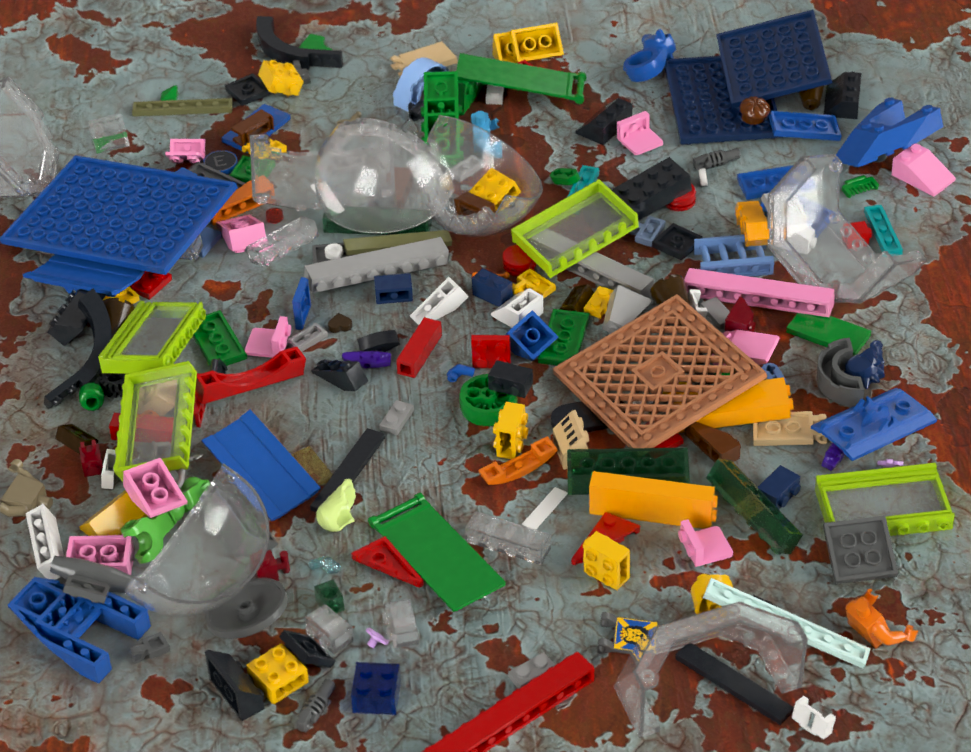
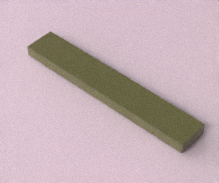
M233 98L133 102L132 116L232 113Z
M448 230L343 239V246L346 255H357L438 237L442 238L446 246H452V239Z

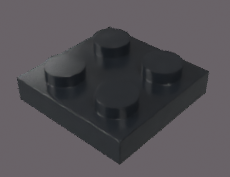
M254 73L225 85V90L241 106L271 94Z
M672 223L652 241V247L682 261L694 250V239H700L703 236Z
M283 630L279 636L284 641V646L297 655V659L304 665L313 664L320 668L322 666L331 668L335 663V660L311 635Z

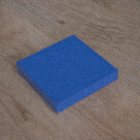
M305 277L300 278L292 300L295 329L297 330L303 329L311 307L309 283Z

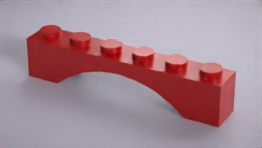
M296 346L280 351L264 364L245 372L224 374L212 370L198 374L195 396L201 404H206L304 374L306 357Z

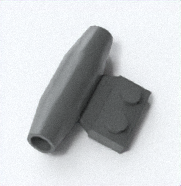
M54 556L50 568L51 573L67 580L63 593H67L72 597L86 598L94 603H105L109 592L132 594L136 583V577L123 571L81 558Z

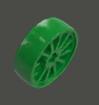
M488 374L478 375L466 381L461 387L459 394V404L463 416L469 422L480 426H494L495 422L498 423L499 411L504 408L506 402L518 403L517 396L490 390L488 388Z

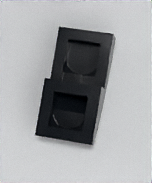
M395 330L376 332L357 339L360 351H376L381 348L383 352H386L400 345Z

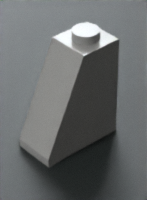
M618 285L610 294L602 329L610 334L636 319L651 303L652 299Z

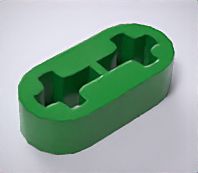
M558 168L550 173L552 182L557 185H573L580 180L576 169Z

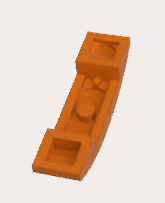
M547 436L530 444V451L501 465H498L495 461L478 471L488 485L507 483L531 473L547 462L558 449Z

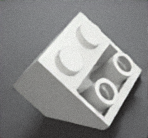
M528 288L515 294L494 310L491 316L513 328L532 310L538 316L544 313L543 296Z

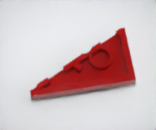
M605 512L587 537H591L597 531L602 535L608 536L611 540L621 543L624 541L625 536L633 532L638 534L640 532V525ZM583 543L571 558L572 565L583 563Z
M385 536L351 553L352 559L358 563L418 588L424 586L423 579Z

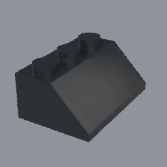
M844 72L832 80V84L826 86L823 115H835L836 118L845 119L858 118L861 73Z
M617 98L600 109L579 127L575 134L601 145L606 144L617 134V122L632 116L633 103Z
M79 289L75 293L71 292L65 299L67 303L58 309L59 315L54 316L49 322L51 326L47 333L63 346L82 332L88 323L87 318L78 308L79 298L89 292L88 290ZM98 293L100 298L103 300L106 294Z
M212 650L205 651L210 681L240 720L243 721L264 710L263 700L265 695L261 688L255 687L252 677L244 673L241 663L238 660L235 661L230 654Z

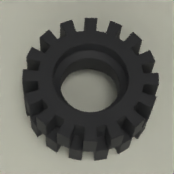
M100 372L98 379L104 395L110 398L112 395L114 398H117V395L123 397L122 385L126 374Z

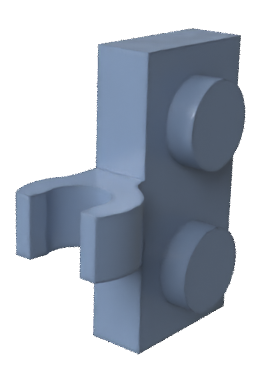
M648 216L644 224L638 222L639 227L629 232V234L636 235L635 242L652 247V241L660 235L665 227V220Z

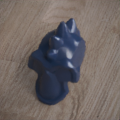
M874 340L870 343V348L861 354L851 357L845 365L844 373L861 377L864 389H868L872 383H880V379L885 377L882 342Z

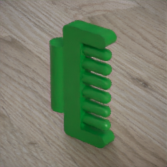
M865 175L844 181L845 185H842V191L848 198H851V195L854 196L855 193L859 194V192L863 193V191L877 190L879 188V184L872 176L866 178Z

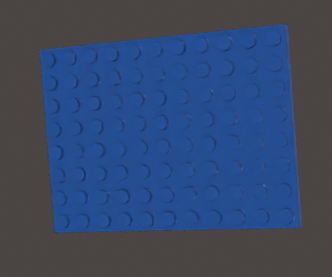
M75 155L0 237L1 244L166 275L235 192L237 184L231 181Z

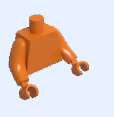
M868 589L863 596L847 603L846 614L848 624L875 649L882 643L890 646L904 642L905 639L913 642L918 634V630H913L912 625H907L904 632L890 631L883 615L872 606L879 597L878 595L874 596L871 594L872 589Z

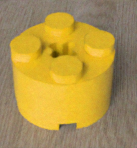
M701 574L691 587V597L696 615L698 614L706 622H718L724 620V616L734 614V611L703 598L711 578L733 587L730 577L726 574Z

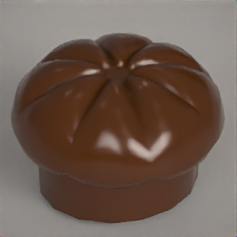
M756 96L744 99L739 107L742 113V120L751 125L764 122L770 113V106L767 101Z

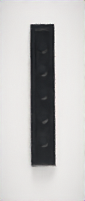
M369 428L365 430L310 505L311 511L317 512L318 507L326 501L328 496L345 479H351L352 483L385 439L384 433Z
M690 642L675 654L677 661L779 725L794 711L792 705Z

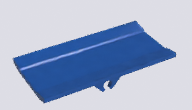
M54 254L48 262L32 272L24 273L23 277L33 279L36 282L64 287L68 294L73 292V290L83 289L90 291L94 288L98 293L115 297L143 276L144 271Z
M894 388L874 398L866 396V401L860 399L856 406L811 425V429L823 434L843 450V453L851 461H854L936 423L937 418L931 411L906 392Z
M251 409L219 432L202 439V443L271 522L290 512L321 489Z

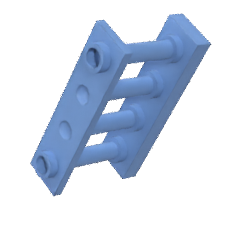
M744 235L694 239V255H702L703 262H700V270L748 277L773 274L774 258L773 256H765L763 249H766V245L746 247ZM756 250L758 257L747 258L745 251ZM738 251L740 259L729 260L727 252ZM720 253L721 260L711 261L709 254Z

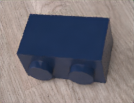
M482 268L472 277V295L500 307L513 297L512 282Z
M411 273L374 276L376 304L413 301Z
M780 465L757 487L756 502L776 513L781 507L786 506L791 497L799 493L801 489L800 475Z

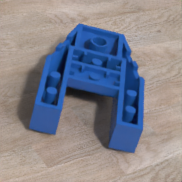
M887 98L884 102L877 105L854 128L834 156L833 161L861 167L878 160L880 155L885 154L889 156L894 154V150L902 147L905 150L943 127L940 108L925 105L919 111L905 118L902 100Z
M34 577L8 604L9 609L48 649L80 675L98 684L112 670L109 653L79 639L82 634L95 621H98L139 640L151 627L148 609L109 592L105 603H94L86 598L72 597L67 593H63L65 584H61L59 580Z

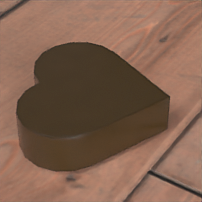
M337 313L328 322V329L332 333L347 332L353 326L352 320L340 313Z

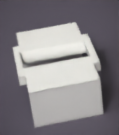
M689 289L688 296L691 307L706 318L707 308H698L701 295L700 290Z
M113 449L106 450L101 474V488L114 489V471H109V467L113 468L116 460L115 450Z
M805 696L801 697L795 703L792 719L800 723L801 727L813 735H818L825 739L832 733L836 717L830 713L824 718L820 712L808 705V698ZM811 712L815 714L812 728L807 726Z

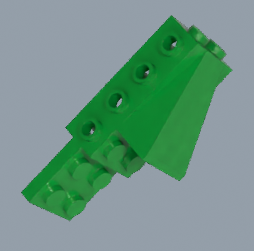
M458 71L424 72V107H421V117H424V122H421V132H424V137H421L422 147H425V152H422V162H425L426 169H450L463 160V150H460V146H463V135H460V131H463L462 120H459V116H462V105H459Z

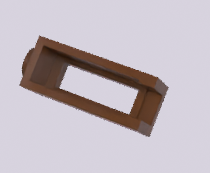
M261 109L231 127V130L239 136L232 138L233 142L242 147L269 130H274L273 116Z
M469 192L454 199L457 215L466 216L481 223L483 227L497 220L495 204Z

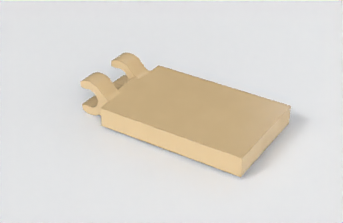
M443 42L400 54L399 57H391L394 63L391 64V67L394 70L400 69L401 71L416 59L423 57L444 66L457 63V57Z
M812 411L790 412L791 418L753 423L754 446L814 444V440L820 444L828 443L827 438L823 434L812 430L811 425L827 419V415H813Z

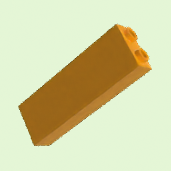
M784 377L762 380L696 422L712 428L791 418L790 410H794L792 398H788V396H791L790 386L785 384ZM676 392V395H684L685 392ZM690 392L689 395H698V392ZM674 402L673 405H682V402Z
M595 471L592 473L589 485V514L603 516L607 512L623 519L680 526L681 521L688 519L693 528L699 529L710 528L712 522H716L717 510H714V508H717L718 503L715 487Z

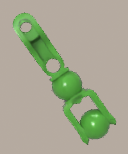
M189 477L184 480L180 490L187 500L186 505L152 518L147 516L138 520H129L121 528L124 538L135 536L138 539L139 549L135 557L139 564L151 562L162 552L164 536L174 527V524L182 519L184 513L194 510L199 505L210 486L208 479L201 480L198 477Z

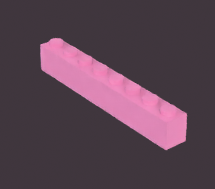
M689 268L684 279L687 292H689V289L700 290L701 299L709 300L717 297L721 302L736 303L740 296L745 299L748 306L822 317H830L834 305V289L693 268Z

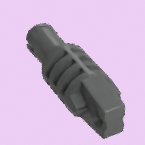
M734 148L728 151L718 150L693 158V167L699 170L725 165L727 161L739 159L740 150L739 148Z
M325 679L318 691L311 694L301 709L296 722L299 731L306 733L322 715L328 705L329 696L336 688L332 680Z

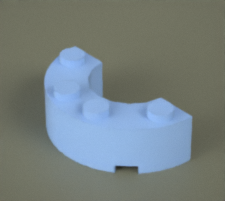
M425 57L413 61L408 67L403 69L396 89L393 92L394 105L408 111V104L410 102L416 104L420 101L424 89V72L449 71L448 68Z

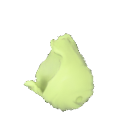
M345 479L328 496L326 501L318 507L316 512L317 522L323 529L329 532H339L346 525L355 522L350 513V508L353 506L354 499L356 498L351 479Z

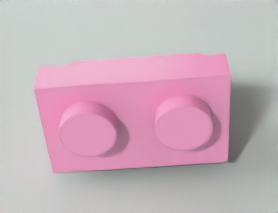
M644 111L617 122V139L634 155H640L663 145V140L649 128L648 112Z
M170 139V152H165V156L172 160L173 163H183V160H190V163L200 162V160L205 159V139Z
M280 316L276 329L253 328L245 347V353L249 356L273 358L277 353L284 350L288 336L291 333V325H288V318Z
M688 519L681 521L678 536L695 567L733 556V550L720 527L713 526L694 531Z

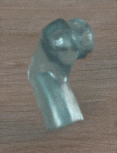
M329 556L309 561V567L312 570L322 568L330 574H336L340 571V564Z

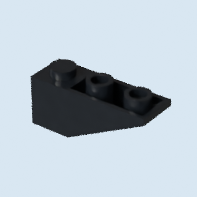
M324 359L316 364L317 366L311 370L313 374L343 391H357L368 382L360 363L356 361H330Z

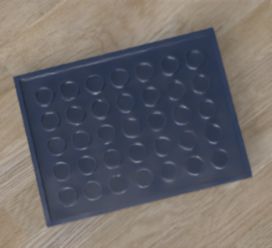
M721 56L666 59L664 68L680 144L689 145L782 138L773 135L768 116L764 122L751 125L742 120V113L739 107L732 108ZM775 99L766 100L770 106V111H777Z

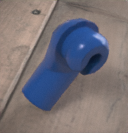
M457 364L447 372V379L449 382H456L457 378L461 375L473 377L475 368Z

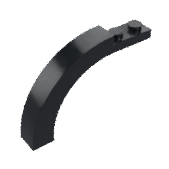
M257 16L256 28L260 48L272 60L284 64L286 62L292 64V61L299 60L301 69L306 68L307 70H309L310 66L343 67L342 51L305 49L289 45L274 34L273 17Z
M94 288L78 300V308L83 312L92 329L94 340L92 352L79 371L45 395L44 405L48 409L61 404L64 400L63 398L67 395H73L78 390V387L81 389L84 384L94 383L99 377V373L102 372L98 356L111 340V322L105 304Z

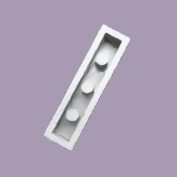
M42 504L27 512L26 518L37 569L46 579L56 580L60 576L50 572L54 556L64 557L56 518Z

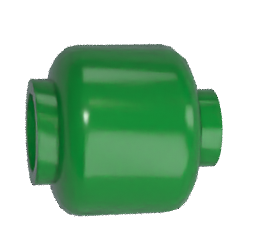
M87 383L81 387L79 402L85 410L95 411L102 407L104 391L100 385Z

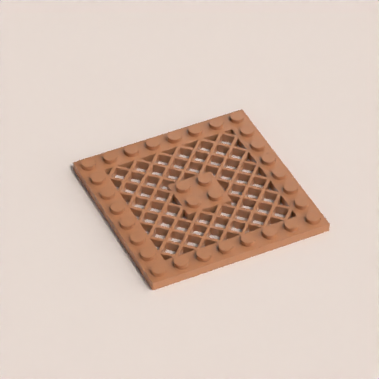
M678 294L552 368L554 375L638 457L767 378L766 371ZM678 333H686L685 336H677ZM636 342H644L643 345H635ZM646 352H654V355L646 354ZM673 352L681 353L680 355H672ZM699 353H708L707 355H699ZM604 361H612V364H604ZM625 361V364H617V362ZM684 362H692L691 365H683ZM710 363H719L718 365H710ZM615 371H623L622 374H614ZM702 372L703 375H694V373ZM722 373H730V375H721V374H722ZM612 381H620V383H612ZM625 381H633V384H625ZM687 382V385H678V383ZM692 382H701L700 385H692ZM706 383H714V385H705V384H706ZM623 391H631L630 394H622ZM636 391H644V394H636ZM663 392H671V394H662V393H663ZM676 392H685L684 395H676ZM690 392H698V395L689 394ZM620 401H628V403L620 404ZM633 401H642L641 404H633ZM647 401L655 402V404H646V403H647ZM660 402H668V405L660 404ZM674 402H682V405L673 404ZM631 411H639L638 414H630ZM666 412V415H657V413ZM650 422L649 425H642L641 423Z

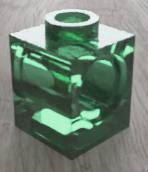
M334 579L314 586L316 602L325 617L345 610L343 595Z

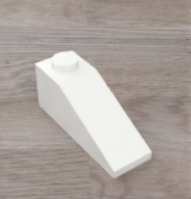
M448 277L410 317L418 325L424 317L437 320L455 311L468 296Z

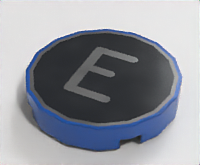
M225 150L212 152L204 159L205 165L226 175L231 174L238 163L237 156Z

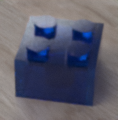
M356 662L351 691L353 713L396 715L401 685L400 664Z

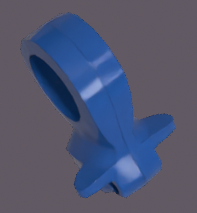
M658 29L656 34H645L642 37L643 50L632 54L624 61L623 70L631 81L643 82L657 76L662 72L666 59H674L673 52L676 51V46L671 34H664L662 29Z

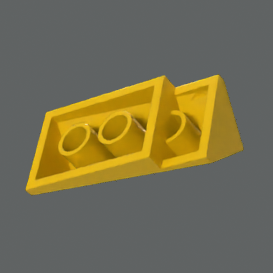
M553 23L494 34L492 54L496 60L518 63L524 59L529 62L562 56L564 52L558 24Z
M124 490L80 525L79 528L88 536L123 535L121 528L129 520H138L139 518L147 517V515L131 500L126 490Z

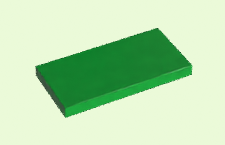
M553 309L548 327L558 336V339L538 356V363L557 366L578 354L586 333L590 313Z
M221 310L206 314L205 320L196 330L193 338L209 366L212 359L220 358L226 366L246 360L247 354Z
M797 313L786 327V333L827 348L828 344L833 341L850 338L853 356L858 354L871 336V330L832 316L822 317Z

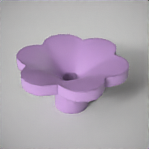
M371 628L366 629V632L371 636L367 643L370 647L375 648L377 643L384 645L389 643L378 632Z

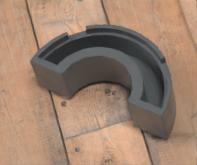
M843 338L828 344V348L820 352L816 381L820 391L827 398L851 408L856 406L860 399H864V387L861 377L851 376L842 371L845 369L849 359L853 357L850 338Z

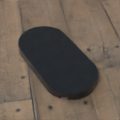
M582 401L561 405L555 408L551 414V425L553 428L572 410H576L578 417H582L584 431L593 432L608 429Z

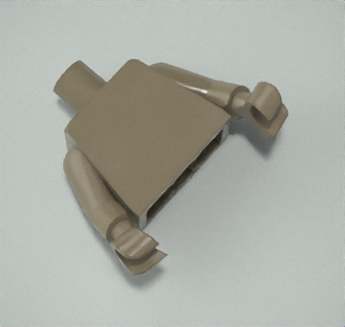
M14 459L10 463L11 466L8 470L13 473L17 472L18 475L0 499V513L8 517H26L27 512L42 504L47 509H50L53 499L47 497L44 484L22 468L23 463L21 460Z

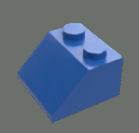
M533 310L506 333V335H510V350L513 354L531 361L558 339V336Z

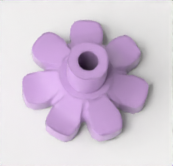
M893 459L877 461V465L884 468L903 466L904 463L903 461H893Z

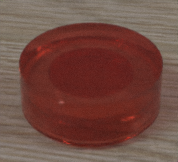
M270 208L265 213L266 220L269 223H279L284 218L283 211L280 208Z

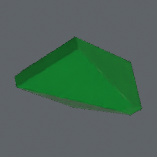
M177 85L162 91L160 101L177 100Z

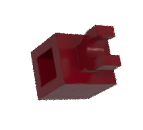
M91 440L92 445L85 446L84 442H80L81 447H79L84 477L102 474L103 463L99 444H96L95 440Z

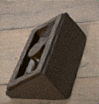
M585 284L574 287L559 310L584 312L585 305L594 294L590 285Z
M74 424L58 426L55 436L57 441L80 454V442H84L85 446L92 445L91 440H95L96 444L99 441Z

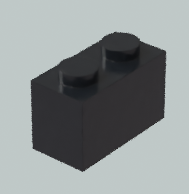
M496 360L488 374V388L490 390L525 398L533 384V369Z

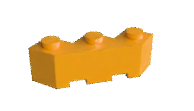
M759 201L737 202L735 207L737 225H740L741 235H744L746 247L768 245L769 239L772 238V230L768 228L767 218Z

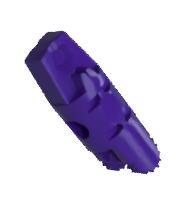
M356 351L342 353L343 361L359 362L362 368L391 366V353Z
M832 442L825 452L821 466L832 471L844 458L843 450Z

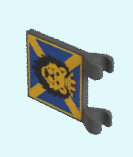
M603 612L600 625L602 627L615 626L614 640L612 642L606 638H600L597 651L598 653L618 652L655 657L659 622L617 617L609 612Z

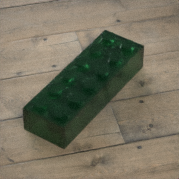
M688 448L567 449L568 495H589V485L593 471L690 484Z

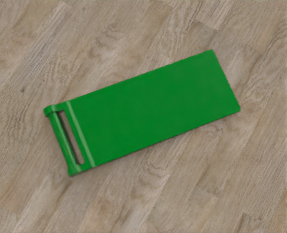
M463 53L459 54L456 69L458 71V79L574 100L577 104L584 102L583 90L584 82L586 81V74L584 72H579L578 74ZM573 79L578 81L576 95L572 94Z
M421 492L415 494L414 498L378 516L373 515L368 518L371 528L375 529L382 537L385 536L419 576L453 612L506 585L505 580L430 505ZM416 505H419L418 507H416V508H414V509H412V510H410V511H408V512H406V513H404V514H402V515H400V516H398V517H396V518H394V519H392V520H390V521H388V522H386V523H384V524H382V525L380 524V523H382V522H384V521H386V520H388V519H390V518H392V517H394V516H396V515H398V514H400V513H402V512H404V511H406V510H408V509H410V508H412V507H414V506H416Z

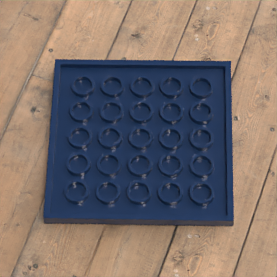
M814 9L716 34L732 108L740 107L741 102L751 96L768 100L832 84Z

